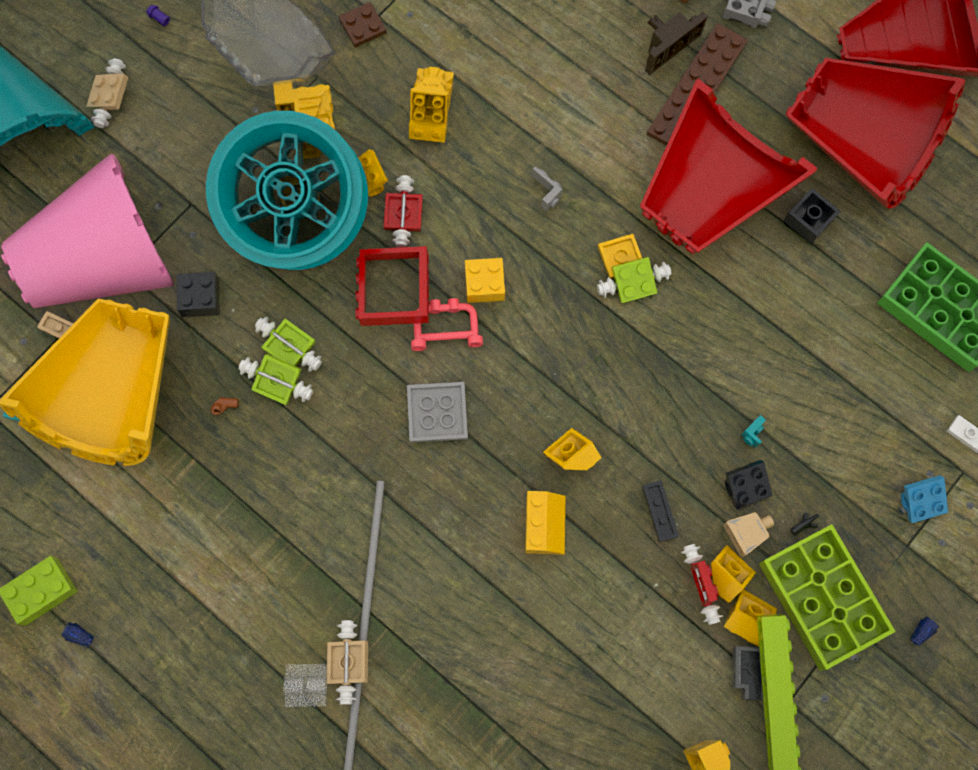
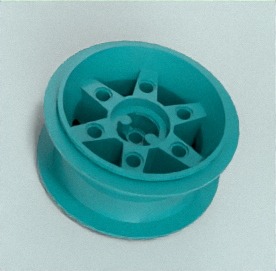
M272 111L256 115L237 125L218 145L207 172L206 200L210 216L218 232L228 245L240 255L268 267L285 270H304L331 261L353 242L366 216L368 185L364 169L356 153L331 126L305 113ZM281 142L278 162L266 166L252 158L266 146ZM303 142L322 151L330 161L303 170ZM295 150L294 160H290L289 153ZM262 167L263 171L259 177H256L255 169ZM242 172H244L256 182V194L239 204L238 188ZM323 172H328V178L325 181H321L320 175ZM287 176L298 178L301 193L297 192L294 185L282 182L280 179ZM339 181L340 201L337 212L334 214L318 201V192ZM285 187H291L292 193L288 197L283 195ZM274 189L277 190L280 198L286 201H293L294 204L281 208L275 202ZM255 205H259L261 210L254 215L252 208ZM320 210H325L327 213L326 218L323 220H319L317 217ZM274 215V243L257 234L250 227L249 223ZM308 217L326 227L323 232L313 239L296 244L300 219ZM290 226L291 232L286 237L283 231L285 227Z

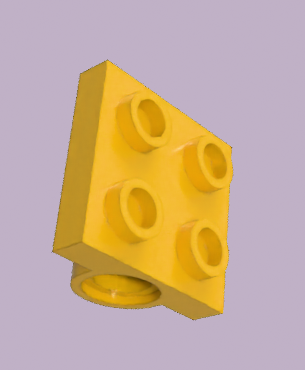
M369 149L358 158L366 175L368 196L371 197L380 194L384 190L383 185L388 180L374 150Z

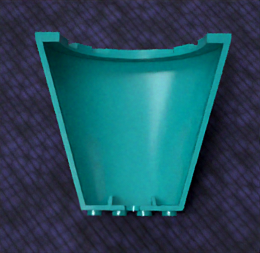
M0 46V146L42 124H45L46 127H60L65 124L69 129L76 132L78 136L95 128L85 115Z

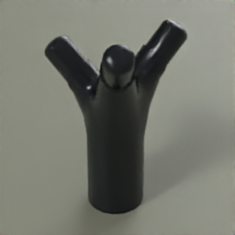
M804 513L802 521L791 528V532L797 535L806 528H817L818 525L812 522L819 517V514H815L807 519L808 514Z

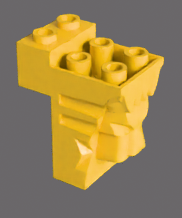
M438 67L418 68L417 79L410 92L409 139L445 143L454 72H447Z
M287 82L273 85L277 111L305 113L318 118L335 130L332 115L334 112L329 85L320 84L315 87H299L297 89H293L292 83ZM303 142V159L321 157L319 149Z

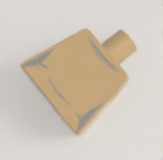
M754 512L729 520L723 524V527L742 558L770 537L767 529L774 526V521L769 515L760 519L758 514Z

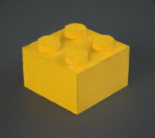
M503 259L465 260L467 303L505 301Z

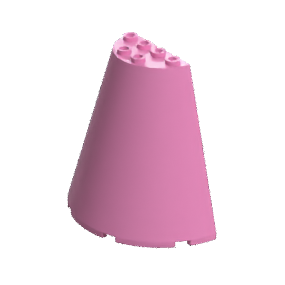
M113 153L105 157L2 242L1 248L4 254H1L4 263L9 265L11 269L8 271L12 281H16V284L23 292L21 296L26 304L30 303L33 308L160 289L174 285L142 222L123 177H125V174Z

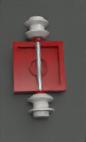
M402 175L396 179V183L399 185L395 189L399 193H386L384 230H395L393 236L396 239H393L392 243L398 248L410 245L411 242L407 238L411 236V233L408 231L421 232L423 194H409L414 191V188L410 186L414 184V180L407 175Z
M695 544L685 546L681 554H686L687 558L684 562L692 566L690 569L702 606L706 607L700 612L706 615V619L703 622H708L709 625L720 622L719 618L723 617V615H718L717 610L720 608L719 606L712 605L713 602L718 600L717 596H719L716 585L712 584L710 578L712 576L711 568L709 565H706L705 561L698 562L703 557V555H699L697 552L700 547H696Z

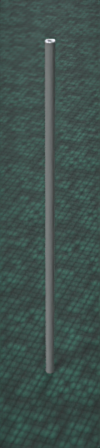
M377 481L359 641H367L384 481ZM354 683L353 686L357 691L352 694V697L356 698V700L352 701L344 770H352L362 683Z

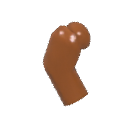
M221 397L211 406V413L219 415L228 407L238 408L239 399Z

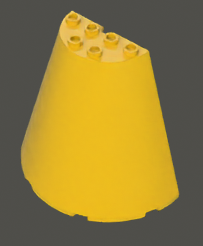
M98 298L0 399V407L9 417L14 418L16 416L20 419L18 425L32 435L58 449L67 447L72 450L71 454L74 456L114 466L116 462H124V466L143 462L151 450L170 324L169 315L164 312L150 311L147 308L134 310L129 304H120L112 300Z

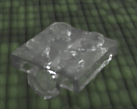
M327 664L286 665V675L284 677L285 707L327 706Z

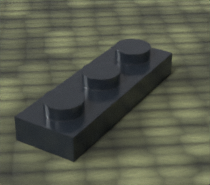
M662 480L643 485L642 489L659 543L678 538L679 535Z

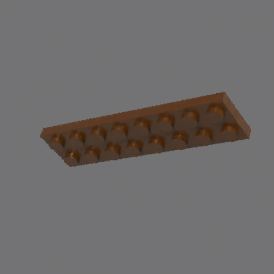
M717 23L648 129L647 135L667 146L697 79L713 89L715 94L747 44L748 39Z

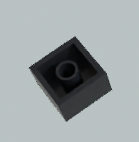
M811 188L788 212L784 222L812 245L841 211L815 189Z
M215 272L177 274V311L181 317L220 315L219 279Z

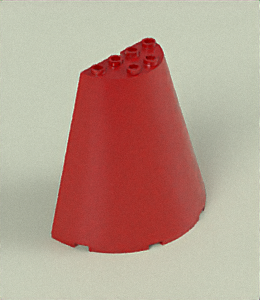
M825 58L822 64L819 63L816 67L813 77L807 80L805 85L807 89L799 92L793 106L787 109L786 116L791 123L886 208L893 209L906 199L905 194L907 191H912L933 161L935 157L933 153L936 147L941 146L959 107V104L956 102L963 94L966 80L958 77Z
M697 79L640 205L643 210L641 214L648 220L652 219L662 234L666 235L668 233L672 238L671 240L677 246H685V249L691 254L699 253L812 176L818 169L804 157L797 162L784 155L782 157L753 136L743 126L733 120L723 106L716 103L717 98L714 95L713 89Z

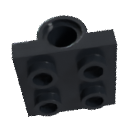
M758 460L726 472L725 487L736 509L772 496L763 460Z

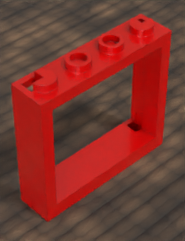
M427 246L359 249V256L356 257V265L359 268V273L356 274V284L359 285V291H356V302H359L358 308L355 309L356 319H359L361 326L429 323V253ZM419 258V311L366 313V261Z

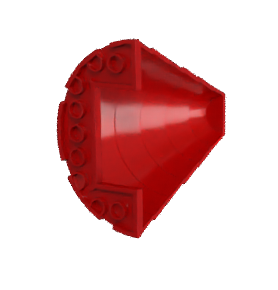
M876 0L839 28L840 34H837L839 45H843V50H840L842 60L978 78V23L972 0Z

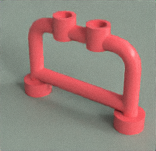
M457 298L449 299L448 304H440V300L437 299L430 300L429 313L431 314L447 311L450 313L462 310L467 311L470 315L471 331L422 334L421 323L414 324V340L411 341V350H425L426 341L467 338L469 347L482 346L483 337L478 332V319L475 308L468 303H459Z

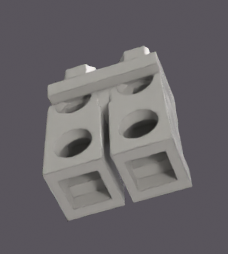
M728 0L722 18L726 20L732 18L746 25H751L753 28H756L757 24L767 26L771 15L764 13L763 10L772 13L776 1Z

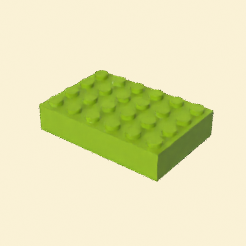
M832 524L759 563L819 671L835 666L896 632Z

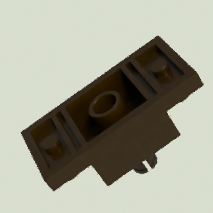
M679 12L665 24L657 15L650 18L648 24L655 31L652 35L648 50L649 57L645 68L649 76L702 35L708 17L704 12L698 16L694 15L690 20Z

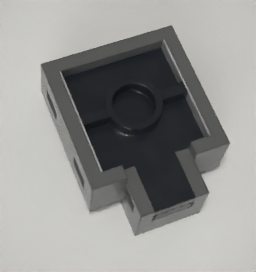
M733 647L732 689H742L741 700L763 701L760 652L758 647Z

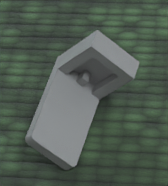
M534 167L532 169V177L550 191L542 199L541 205L544 210L548 211L559 203L562 187L557 181H552L544 170Z

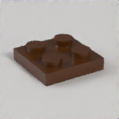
M371 2L339 16V20L355 48L387 33Z

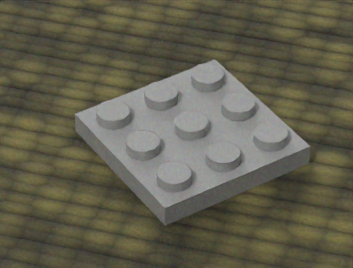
M464 382L407 385L410 443L468 440Z

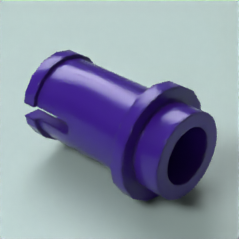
M150 5L146 13L149 18L155 19L163 27L169 23L170 17L160 11L158 6Z

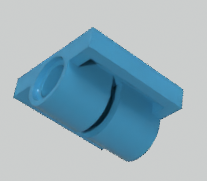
M941 475L904 486L905 492L901 493L900 498L904 509L907 511L908 520L911 523L948 513L945 478Z

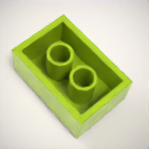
M49 556L0 588V596L16 623L23 626L28 625L78 592L59 559L53 556Z

